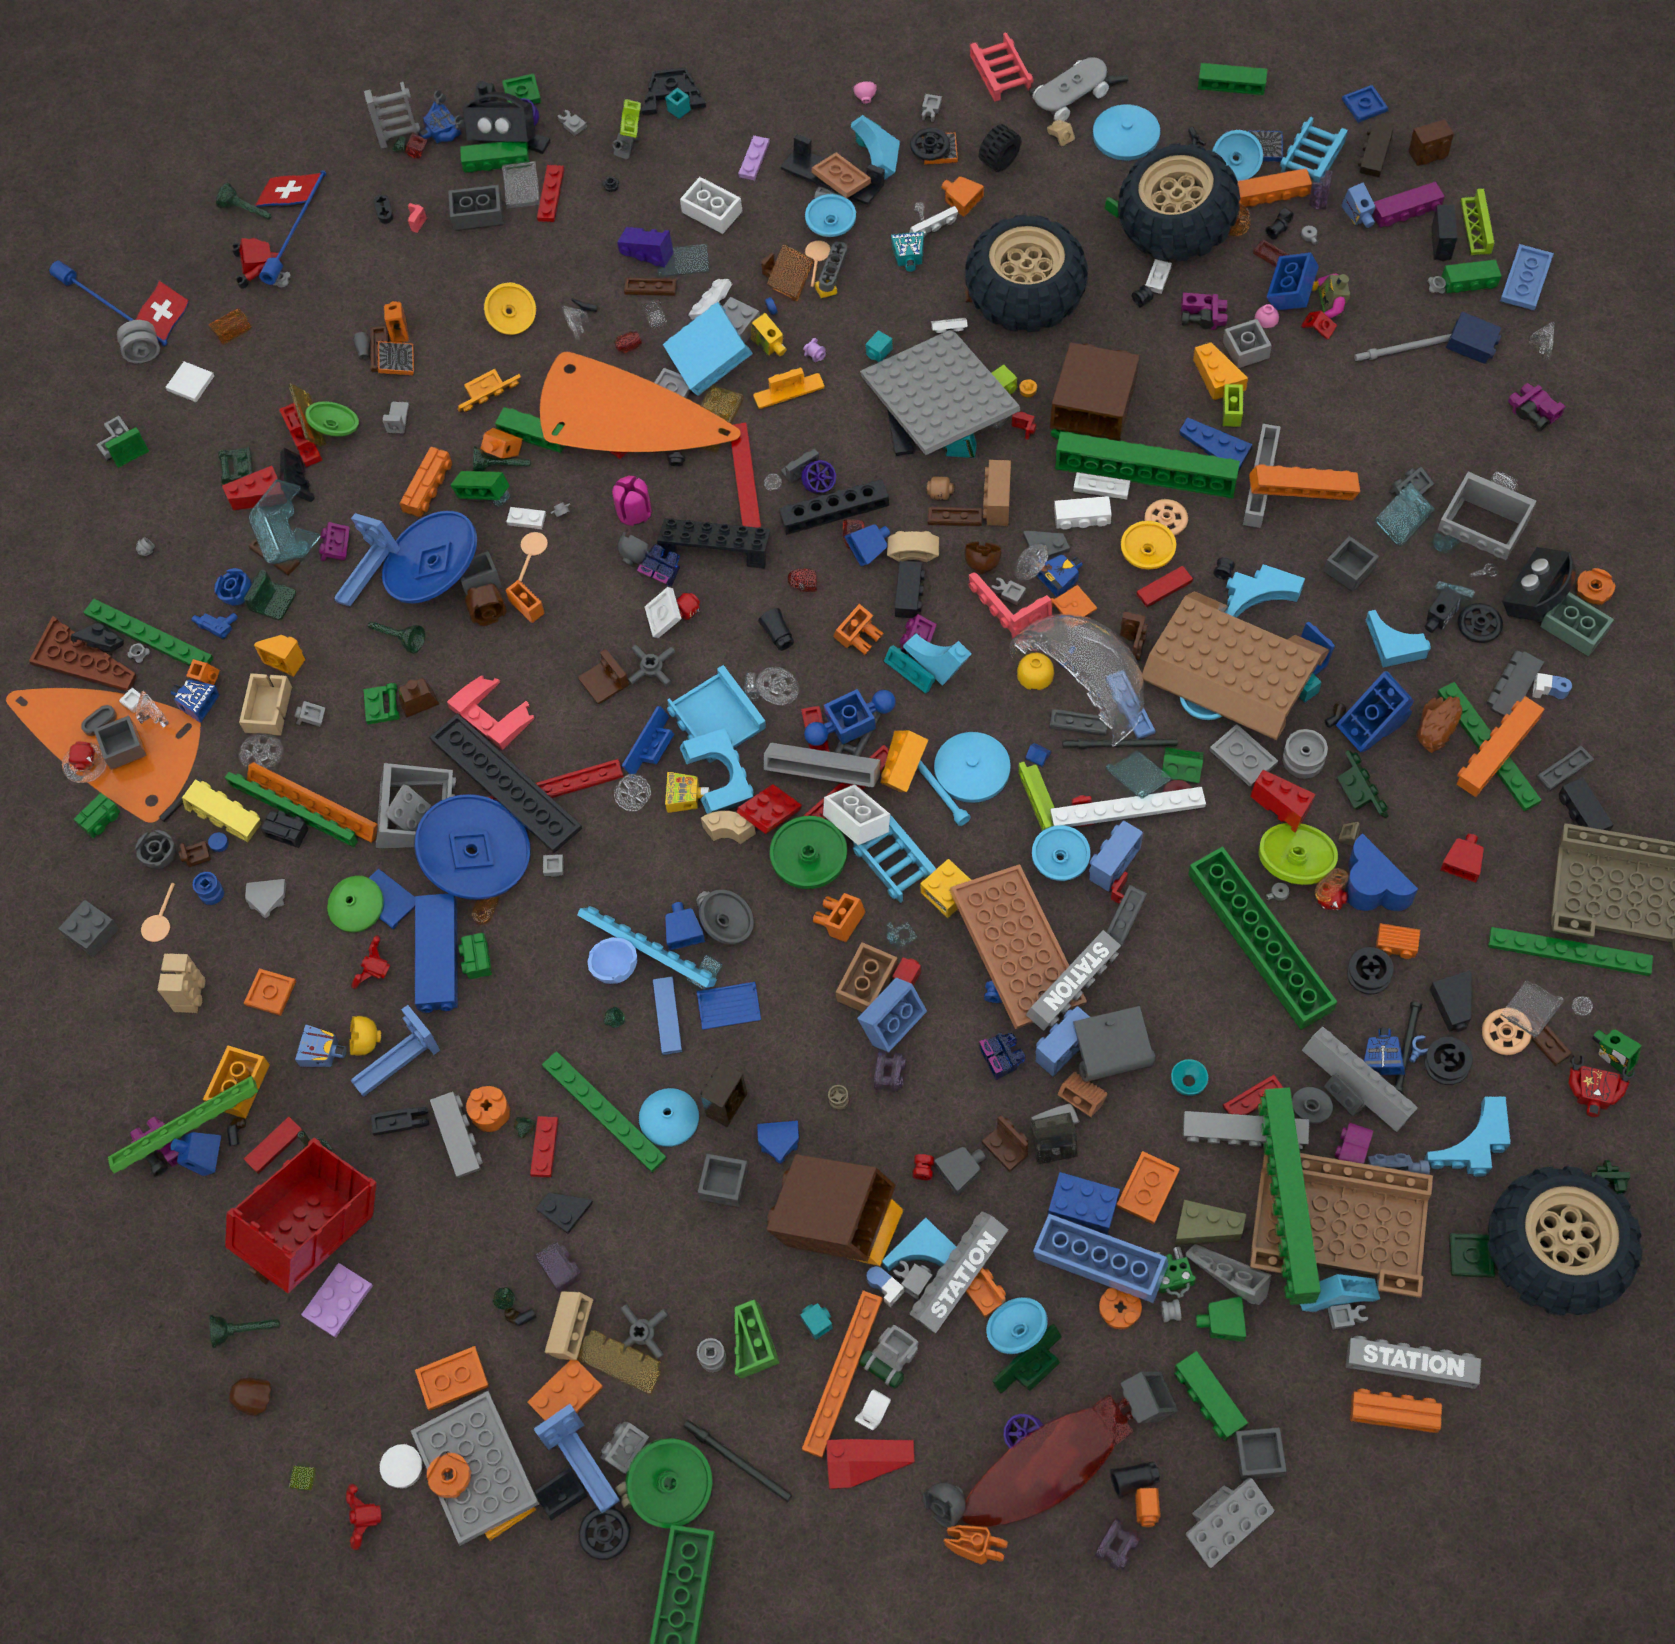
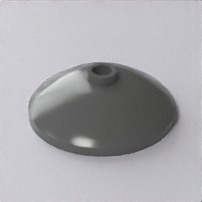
M728 890L712 891L704 897L700 904L699 918L705 931L715 940L724 944H738L751 934L754 925L752 911L744 899L734 892Z

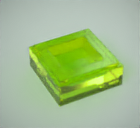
M293 1466L289 1487L312 1491L316 1469Z

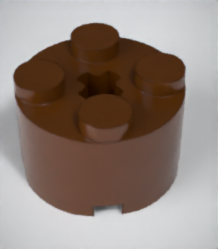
M488 584L478 588L473 587L467 591L468 595L465 598V604L474 624L476 622L479 626H488L498 622V618L501 615L505 616L507 609L501 593L495 584Z

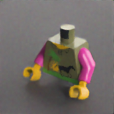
M1331 274L1318 278V281H1314L1312 291L1317 290L1318 286H1320L1319 294L1323 313L1330 319L1335 316H1341L1349 300V277L1345 274Z

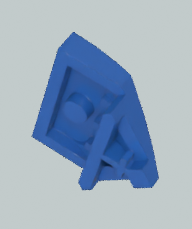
M798 1121L757 1124L758 1144L761 1146V1151L774 1157L775 1161L779 1164L785 1160L784 1157L792 1150L796 1151L798 1149Z

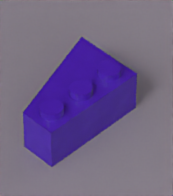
M626 227L617 241L619 252L624 256H631L639 261H645L664 268L674 253L669 230L661 233L657 232L656 229H652L649 232L644 231L643 228Z

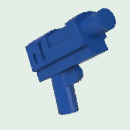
M233 612L227 618L220 616L216 619L205 613L202 617L194 615L192 622L196 623L199 628L205 629L223 639L232 630L230 624L238 619V617Z

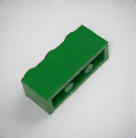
M1496 260L1447 265L1441 277L1446 282L1445 289L1447 293H1459L1462 291L1497 287L1501 279V273Z
M461 471L451 484L458 499L500 500L510 486L502 472Z

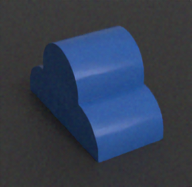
M1385 671L1339 720L1336 726L1359 752H1364L1383 737L1400 728L1412 714L1409 708L1414 700L1391 674Z
M1361 834L1354 843L1348 861L1350 874L1344 891L1348 893V903L1362 911H1370L1380 905L1392 911L1407 909L1412 905L1418 888L1364 834Z

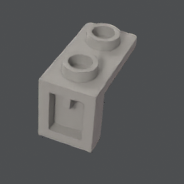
M408 402L391 403L389 415H383V423L387 433H404L409 409Z

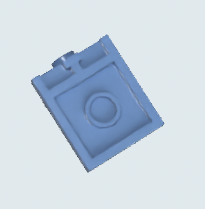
M356 513L351 519L355 523L356 529L362 533L363 539L369 543L371 548L335 596L337 603L349 607L389 552L397 554L400 550L399 545L382 521Z
M408 1005L401 1009L404 1014L402 1019L412 1034L351 1080L363 1097L427 1048L433 1055L440 1051L430 1031Z
M569 1404L535 1427L534 1430L548 1450L558 1444L597 1507L603 1513L618 1503L620 1499L577 1435L576 1431L583 1427L584 1424L571 1404Z

